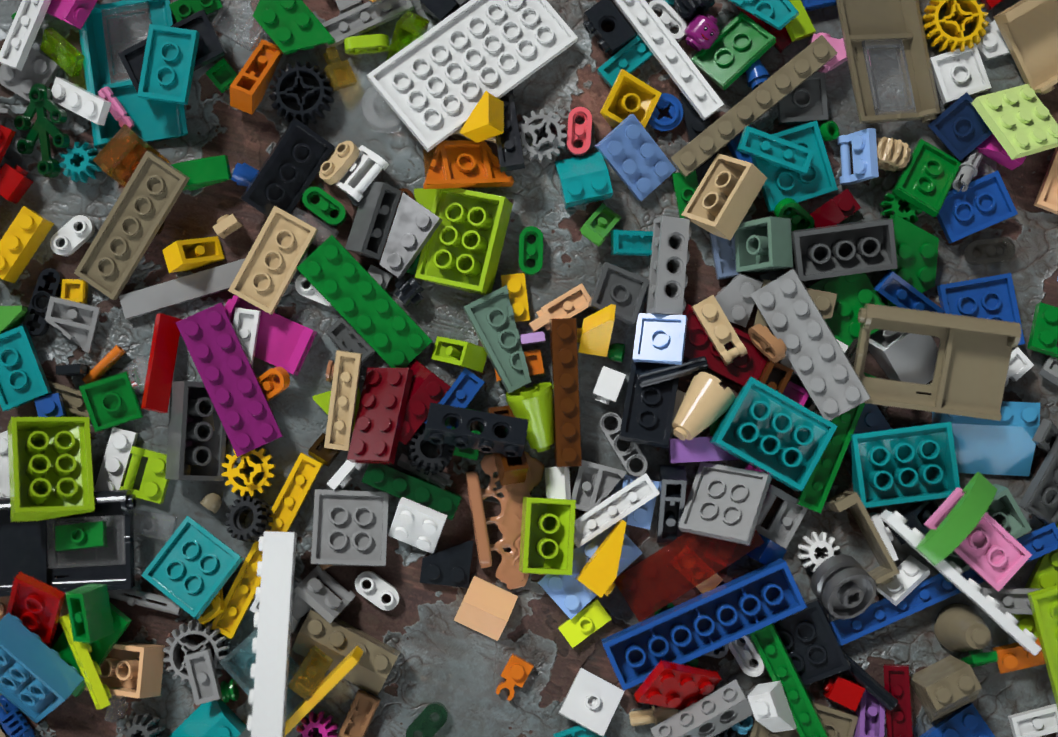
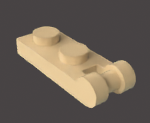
M714 295L691 307L726 366L731 364L734 358L738 356L743 357L748 354L746 347L740 341ZM731 341L734 348L727 351L724 344Z

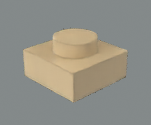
M226 214L216 221L217 224L212 228L218 236L224 239L243 225L234 214Z

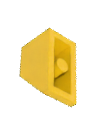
M218 236L178 240L162 250L169 273L188 271L225 259Z
M610 304L583 319L582 328H577L578 353L607 357L616 305Z

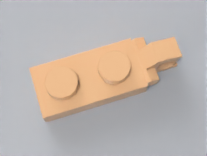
M581 283L541 307V310L536 312L539 318L528 325L533 333L542 327H545L548 331L550 330L549 319L572 318L588 308L591 297Z

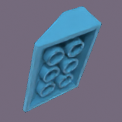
M1002 401L1000 410L1001 421L932 412V424L951 422L958 473L976 474L980 472L981 474L1029 476L1036 447L1032 439L1040 425V403Z
M8 612L0 620V693L37 724L63 703L84 678L75 667L69 666L62 660L57 651L50 649L37 634L29 631L18 617L12 616Z

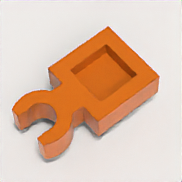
M512 653L500 675L506 680L497 686L496 694L499 695L503 688H507L510 691L507 700H512L515 693L514 686L523 687L534 665Z

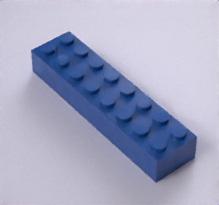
M780 558L610 635L601 641L624 691L644 682L661 660L684 664L807 608L786 561Z

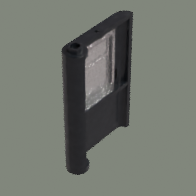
M130 490L94 492V512L23 522H11L10 497H0V597L11 595L14 578L19 572L34 577L65 593L89 583L106 584L107 590L132 589L135 577L133 509L136 508L137 504L135 494H132ZM96 521L107 522V546L56 551L55 526Z

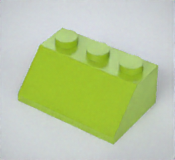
M523 497L520 572L572 575L576 500Z

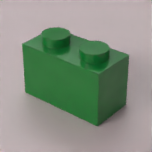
M89 583L65 593L74 642L92 643L115 633L106 584Z

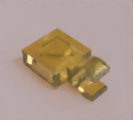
M335 46L326 48L327 53H323V56L328 65L324 70L326 71L327 78L331 81L330 85L334 88V91L355 85L357 80L349 61L340 60Z

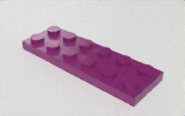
M218 303L176 322L237 457L283 437V433L223 303Z

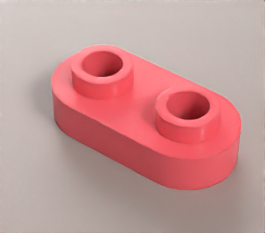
M584 107L572 109L568 116L566 145L568 151L574 156L585 155L590 149L592 115ZM577 118H583L584 123L577 124L575 120ZM576 141H581L583 146L581 148H576L574 146V143Z

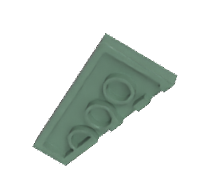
M506 285L464 306L463 309L506 391L510 394L529 384L531 379L524 351H522L520 336Z

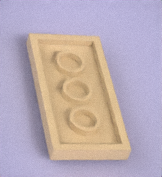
M274 206L228 291L273 315L296 273L297 267L302 262L314 240L318 229Z

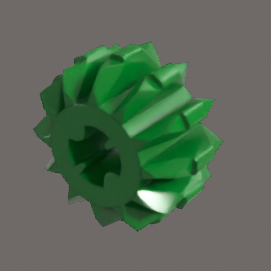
M894 193L884 195L886 201H882L880 206L886 210L881 212L880 216L887 215L888 219H890L891 215H896L910 223L918 221L917 215L922 213L921 209ZM900 204L904 206L902 212L898 210L900 208Z

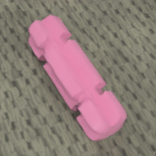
M106 86L100 89L98 96L111 102L109 112L116 121H119L118 125L124 132L132 129L134 121L130 116H127V111L117 97H113L114 93L110 87Z

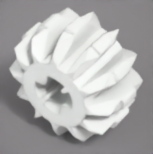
M811 532V539L807 536L803 537L806 545H798L799 549L804 550V553H800L798 558L805 559L802 566L805 568L811 566V572L814 573L823 561L835 556L834 552L840 550V547L833 545L835 542L834 537L827 539V533L821 532L818 536L817 532ZM817 547L823 548V551H820L823 553L821 557L814 556V554H817V552H814Z

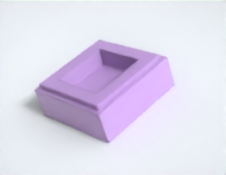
M543 331L521 334L520 336L522 346L545 343L546 341Z

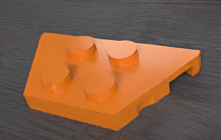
M473 140L442 141L436 146L423 189L512 187L514 179L512 176L508 177L505 172H501L499 159L492 153L485 140L479 143Z

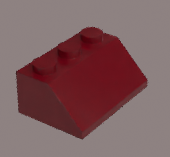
M416 359L407 367L414 372L399 441L405 445H409L415 433L419 432L424 426L428 417L430 402L439 404L451 387Z

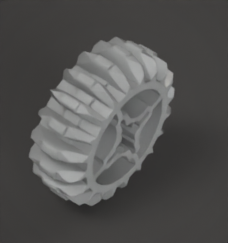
M191 620L188 622V626L183 623L179 625V630H173L171 632L173 638L169 637L166 639V643L170 646L165 647L163 652L169 654V656L165 657L163 662H170L171 665L166 668V671L174 670L175 673L172 679L175 680L180 676V685H184L189 680L185 660L182 662L180 658V645H182L181 649L185 655L194 653V650L202 646L203 648L200 651L209 649L212 645L215 652L214 665L217 678L223 675L220 669L225 670L228 667L227 663L223 660H229L231 655L224 653V651L230 649V645H223V641L227 637L222 636L220 638L218 635L220 630L218 628L214 631L211 629L212 622L208 623L205 627L199 621L196 625V622ZM198 634L206 639L201 643H197L193 639L189 640L186 636Z

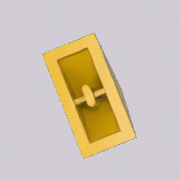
M485 91L459 132L476 143L503 134L504 102Z

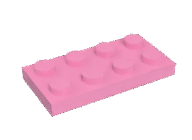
M957 487L924 523L929 530H936L964 495L962 489ZM987 512L972 532L953 551L998 592L1032 556Z

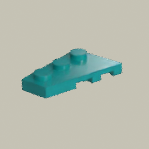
M728 0L779 31L799 15L798 10L789 0Z

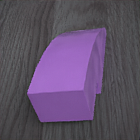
M694 437L692 440L669 439V463L740 459L710 443L712 437Z

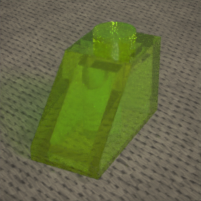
M408 10L396 23L386 61L426 33L430 20Z

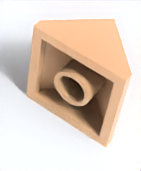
M474 575L454 621L498 641L509 620L518 595Z

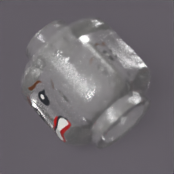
M146 355L134 358L132 360L133 364L127 368L132 388L139 390L140 393H144L149 359Z

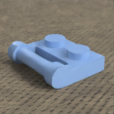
M866 128L848 135H841L837 138V145H840L842 176L839 177L840 185H851L879 177L876 129ZM850 144H852L854 174L851 173Z

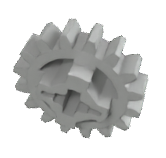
M540 109L539 115L531 111V118L524 115L522 117L524 124L518 123L519 130L521 131V145L524 147L522 150L523 156L529 153L530 161L538 157L539 163H542L543 157H546L550 162L552 161V154L560 155L558 148H565V143L561 140L567 139V134L562 133L566 130L565 124L559 125L561 121L560 116L555 119L552 118V111L548 115H544L543 109ZM542 121L540 124L532 125L535 122ZM551 125L555 128L557 137L551 133ZM545 129V137H542L537 144V135H540ZM525 135L532 140L531 147L527 144ZM550 147L548 150L540 151L542 148Z

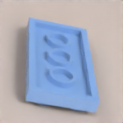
M616 523L581 547L577 548L576 546L573 549L572 575L546 574L537 582L570 619L597 596L579 582L576 576ZM626 534L624 535L617 576L642 554V551Z

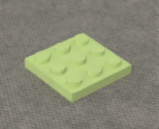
M1028 84L978 96L971 103L1012 160L1058 147V124Z

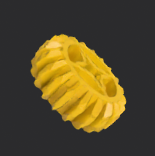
M930 0L929 5L924 9L926 14L922 19L926 23L924 24L925 31L929 32L926 35V39L932 38L934 40L931 43V47L938 44L940 45L939 52L944 51L945 48H947L948 52H955L958 48L960 52H964L965 46L972 49L974 47L973 43L978 45L981 42L980 37L986 34L987 31L984 28L989 23L984 20L988 16V12H982L985 4L979 5L977 3L978 0ZM946 6L945 17L939 20L940 8ZM971 23L970 34L964 37L965 26Z

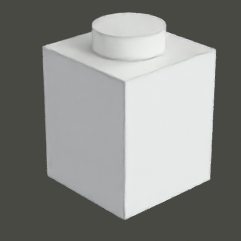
M603 366L592 392L596 396L595 400L609 405L610 401L615 403L626 374Z

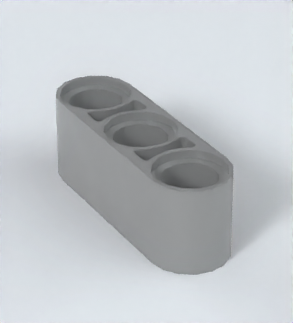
M609 412L604 414L599 420V427L625 471L632 476L643 475L647 470L648 463L637 444L629 441L630 445L626 451H620L616 446L622 419L616 413ZM607 417H613L617 421V426L612 431L604 427V420ZM634 458H638L642 462V468L638 472L631 471L629 467L630 461Z

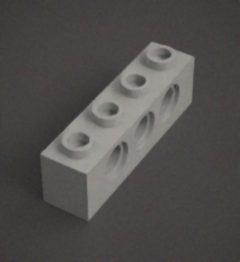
M660 216L654 219L646 314L682 315L685 310L684 288H686L688 282L686 264L690 258L688 240L692 233L689 226L690 219ZM670 238H672L675 242L674 249L671 248L669 244ZM668 262L673 265L672 273L667 268ZM666 286H669L671 289L670 297L665 292Z
M735 679L652 727L651 732L654 737H714L751 716L753 711L747 694Z

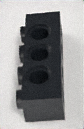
M430 402L424 440L433 444L454 445L460 449L471 448L483 453L504 454L511 458L522 457L529 420ZM448 426H452V427H455L456 429H449V428H447V427H448ZM474 430H475V431H478V432H480V433H479V434H475V433H473V432H471V431H474ZM496 435H502L505 438H499Z

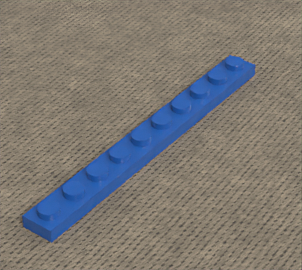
M1055 522L1016 539L1032 554L1025 563L1058 549V528ZM971 568L961 574L966 580L971 578L977 584L985 582ZM939 573L923 580L897 606L888 599L883 598L872 603L863 613L854 618L837 619L830 623L842 646L954 596L961 591L951 582L946 581Z

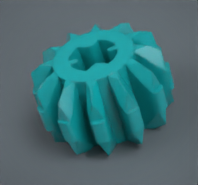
M75 142L74 148L70 146L66 148L67 154H60L65 159V161L59 163L60 167L65 169L63 174L66 177H71V180L76 183L79 180L83 183H88L89 177L96 179L95 171H102V168L97 166V164L103 162L102 158L97 156L99 151L96 148H91V145L87 142L83 145Z

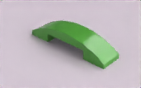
M977 472L962 490L964 493L963 497L936 530L930 529L916 549L932 565L936 566L953 552L976 527L992 503L997 489L980 472Z

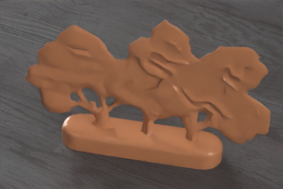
M526 451L524 452L529 469L526 480L523 483L503 485L501 489L493 490V488H497L495 483L499 480V476L493 478V473L497 472L494 453L485 455L481 460L482 470L491 477L486 489L481 488L477 471L465 472L480 568L492 566L491 551L496 550L500 553L502 561L496 570V578L506 583L509 590L524 587L530 573L519 571L523 497H531L530 492L539 484L544 471V464L536 458L530 457ZM501 492L504 497L500 498L497 494ZM493 496L501 504V513L496 517L486 518L483 500ZM495 523L503 538L495 544H490L487 525ZM510 547L511 552L507 553L503 548Z

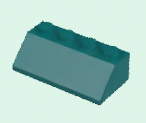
M220 698L201 704L169 737H238L247 729V726Z

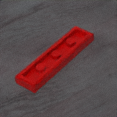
M163 313L156 314L141 409L162 414L168 412L180 336L176 322L182 319Z

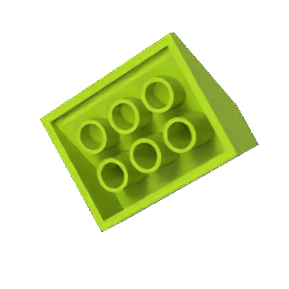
M460 188L436 189L431 212L443 221L421 250L415 278L484 296L492 293L513 203L506 197Z
M11 417L7 427L11 522L40 521L94 512L95 502L89 417Z

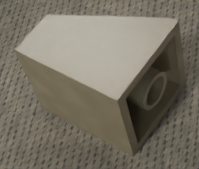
M951 655L910 675L911 685L930 722L974 701L982 689L971 666Z

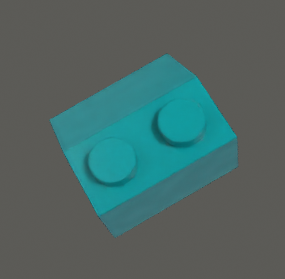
M600 152L555 161L565 208L612 198L613 189L608 168Z

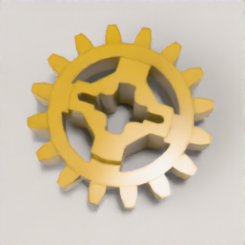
M258 448L239 457H237L235 451L233 456L226 455L230 461L229 463H222V466L227 468V472L221 475L229 479L225 482L226 486L233 485L231 492L236 493L240 490V496L245 497L247 491H249L250 496L254 497L256 495L255 490L264 493V485L271 487L272 484L268 479L269 477L275 478L276 475L271 473V469L276 468V465L269 464L273 457L272 455L264 456L266 449L262 448L257 451ZM252 454L259 457L263 463H256ZM240 458L241 462L237 468H234L236 461ZM248 465L249 467H254V471L250 472V477L249 474H244V470L248 468ZM261 473H264L262 480L257 484V478ZM240 477L243 479L246 487L240 485L235 478Z

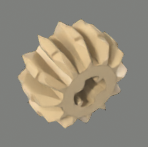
M884 136L876 138L878 169L896 172V170L902 171L910 160L911 149L909 145L893 137L887 138Z

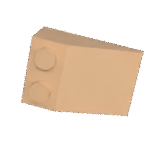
M117 642L100 666L102 675L99 678L102 685L106 684L112 695L139 699L161 696L164 664L163 649L165 646Z

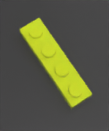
M69 613L59 617V622L96 709H103L111 705L108 700L111 698L109 688L106 684L102 685L99 678L102 675L98 663L96 661L93 662L89 653L92 652L90 643L74 642Z

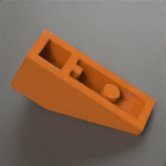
M263 39L260 41L230 85L231 107L251 115L254 113L266 93L283 54L277 45Z

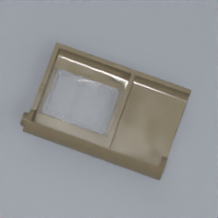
M836 0L859 124L922 120V123H929L935 120L936 116L941 114L919 0Z

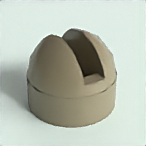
M209 493L203 497L200 504L216 514L221 507L222 500L218 494Z

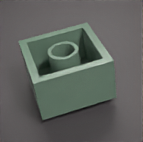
M770 216L741 223L735 232L736 272L758 274L793 268L791 219Z

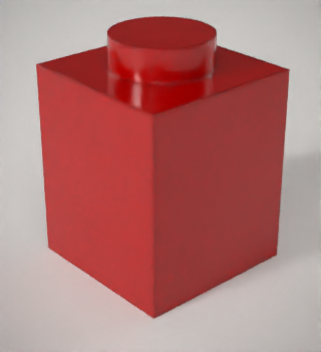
M5 163L0 169V195L6 200L17 204L34 182L27 177L29 172L17 164L13 167Z
M835 674L825 679L823 695L840 705L856 711L865 688L852 680Z

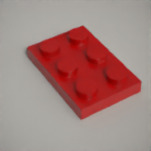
M19 572L14 578L6 614L9 612L12 616L18 617L29 631L37 634L42 642L50 647L54 640L65 592Z
M661 660L634 693V696L639 703L683 710L708 696L722 679L716 671Z

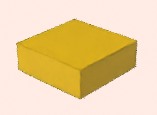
M81 279L61 280L60 298L87 304L88 283Z

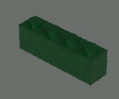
M369 463L361 481L400 499L404 497L448 515L447 519L449 520L454 519L463 498L461 495L443 489L388 464Z

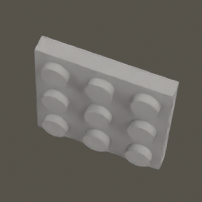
M700 462L678 528L680 531L750 545L771 481L770 474Z
M315 489L311 564L385 567L389 493Z

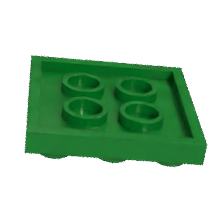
M866 273L822 278L807 287L837 294L833 316L830 319H825L835 338L849 347L858 343L861 323H858L859 309L864 308L866 303L885 306ZM873 329V330L871 331L870 335L873 334V333H875L876 331H878V330H880V329Z

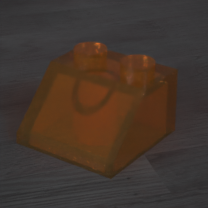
M126 124L122 126L93 159L107 175L124 187L146 151H151L167 163L170 162Z

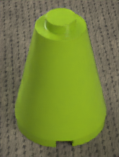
M552 383L533 384V387L526 388L523 386L510 394L506 393V401L514 417L529 420L526 440L531 449H536L537 452L551 449L550 445L554 444V392Z

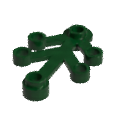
M36 83L30 89V103L23 116L18 115L14 120L16 129L27 131L31 127L32 118L37 113V119L27 138L18 141L17 150L20 154H31L34 150V144L39 137L42 160L37 165L38 172L43 177L56 178L60 174L61 167L59 161L51 157L49 134L53 137L55 147L67 148L69 146V136L62 133L53 124L65 123L67 113L52 101L53 96L50 88L44 84ZM46 109L50 112L51 121L47 118Z

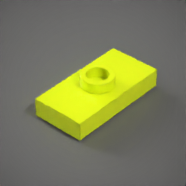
M595 599L572 619H568L561 624L558 629L571 647L574 648L612 618L599 600Z

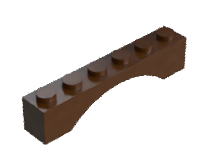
M576 318L549 319L554 392L555 465L557 467L582 466Z

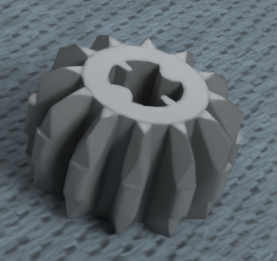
M148 713L144 716L138 714L125 723L127 729H124L121 733L126 737H165L161 734L165 727H159L160 718L153 719L152 714Z

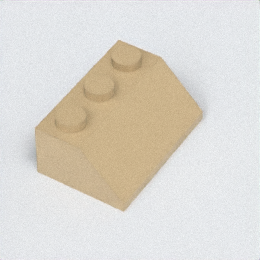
M718 153L684 209L682 216L690 219L692 223L711 234L730 241L767 180V177L753 163Z

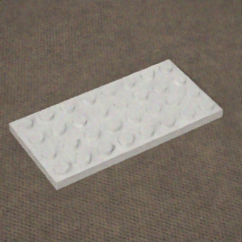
M470 0L367 74V79L425 150L429 152L465 124L485 91L500 99L577 42L578 37L547 0Z

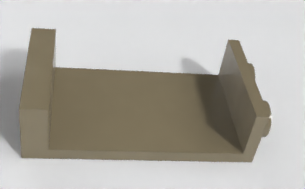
M844 490L827 499L825 505L830 511L841 512L847 508L850 509L879 564V567L867 572L875 580V584L886 585L895 579L893 576L900 572L858 493Z

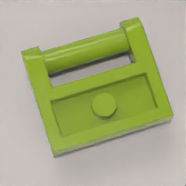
M132 446L130 451L132 457L124 485L120 486V490H130L132 494H135L136 498L163 504L170 481L165 479L167 454ZM144 456L148 460L140 489L138 490L133 488L141 458Z

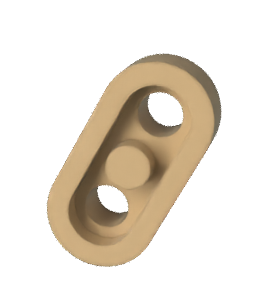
M352 141L340 143L330 157L321 165L319 171L320 178L328 185L337 183L359 157V148Z

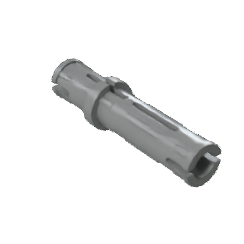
M136 586L132 589L108 590L109 598L127 602L129 606L139 605L175 614L176 616H180L182 608L170 598L141 591ZM124 593L142 597V599L124 595ZM149 599H150V600L157 601V602L165 603V604H167V606H166V605H162V604H158V603H154V602H150Z

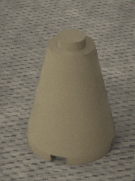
M953 603L945 606L938 613L936 623H934V633L938 642L946 649L956 653H965L982 649L989 644L991 639L990 631L980 614L971 606Z

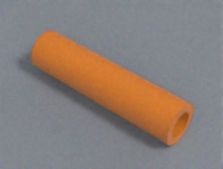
M116 345L82 380L86 384L99 380L126 352L119 345Z

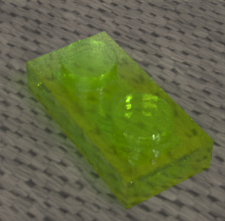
M54 28L45 29L40 49L71 77L79 76L84 55Z

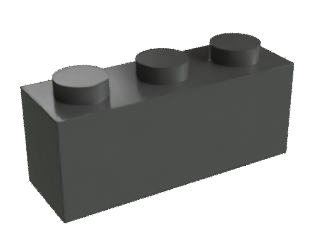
M373 181L362 194L363 198L360 200L345 246L348 251L362 257L380 260L402 193L401 190L384 182Z

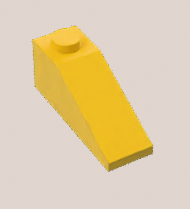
M622 519L617 522L576 576L579 582L600 598L603 595L608 596L616 586L613 582L617 577L627 524Z

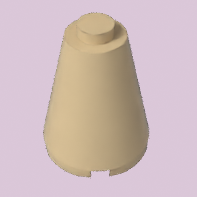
M699 372L693 377L672 423L673 433L677 438L692 440L729 410L736 397L728 386L724 389L719 385L720 379L706 372Z

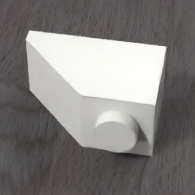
M781 681L758 684L747 696L755 720L771 732L789 731L797 728Z

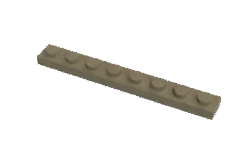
M823 35L818 37L673 155L670 161L685 178L742 133L744 127L753 124L837 55L836 50Z

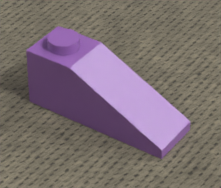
M865 689L855 714L858 716L853 737H884L885 706Z

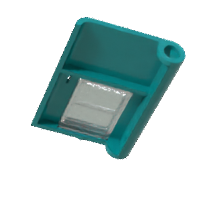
M122 0L101 5L96 3L81 30L79 29L86 90L98 96L100 89L106 86L110 87L114 93L113 97H117L127 111V116H130L134 121V127L125 132L118 125L119 121H116L110 112H108L104 126L91 122L94 148L113 149L188 135L184 104L138 97L134 85L118 53L147 39L149 24L168 27L173 25L172 10L169 6L171 4L170 0Z

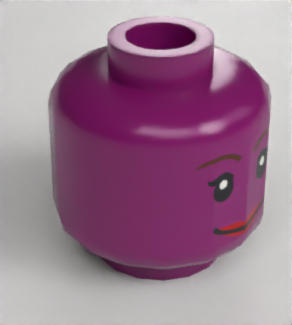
M710 14L705 16L696 15L684 30L685 42L696 51L709 49L720 35V29L717 26L718 20Z

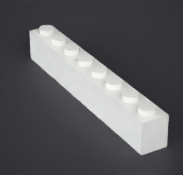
M264 531V536L259 538V551H263L262 561H258L257 576L261 577L260 587H256L255 601L259 602V612L254 614V627H258L257 638H253L252 653H256V663L251 664L250 678L254 679V689H250L249 705H253L252 715H248L247 731H251V737H284L297 532Z

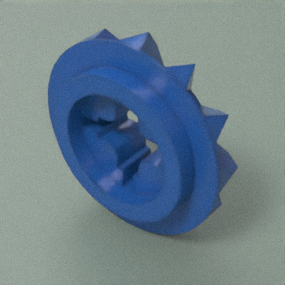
M662 93L648 121L651 128L662 132L671 131L678 126L683 117L681 102L671 94ZM670 106L668 111L670 117L664 116L658 120L660 113L658 109L664 110Z

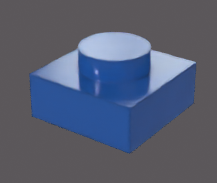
M60 393L34 399L38 417H66Z

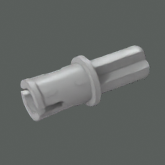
M978 150L970 152L964 163L958 167L959 173L952 183L955 190L960 192L962 185H964L962 192H965L972 178L978 174L977 168L983 158L982 153H979Z

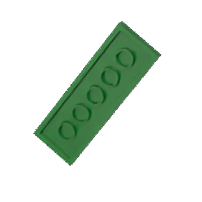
M334 235L326 239L297 267L300 273L391 368H405L433 342Z

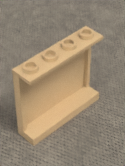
M1021 0L995 15L994 19L1024 83L1028 84L1035 93L1043 95L1055 89L1054 85L1058 83V0Z

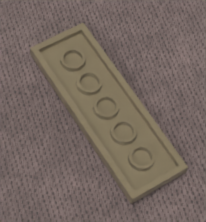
M146 151L74 274L110 299L117 300L190 178L151 151Z

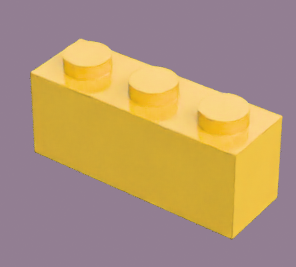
M25 206L22 207L0 240V278L14 284L54 225V223Z

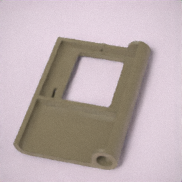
M868 303L865 304L864 308L859 309L858 323H861L853 368L871 396L870 399L863 403L1001 421L1000 410L1012 347L1016 348L1021 338L1020 323ZM873 329L938 337L940 342L931 384L865 376L864 368L871 331Z

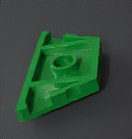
M260 0L253 14L257 23L284 55L296 53L298 50L313 49L317 45L326 43L331 45L336 42L302 0Z
M891 215L890 219H893L898 268L890 270L923 293L935 286L939 238L899 216ZM884 297L885 306L896 307L895 304Z

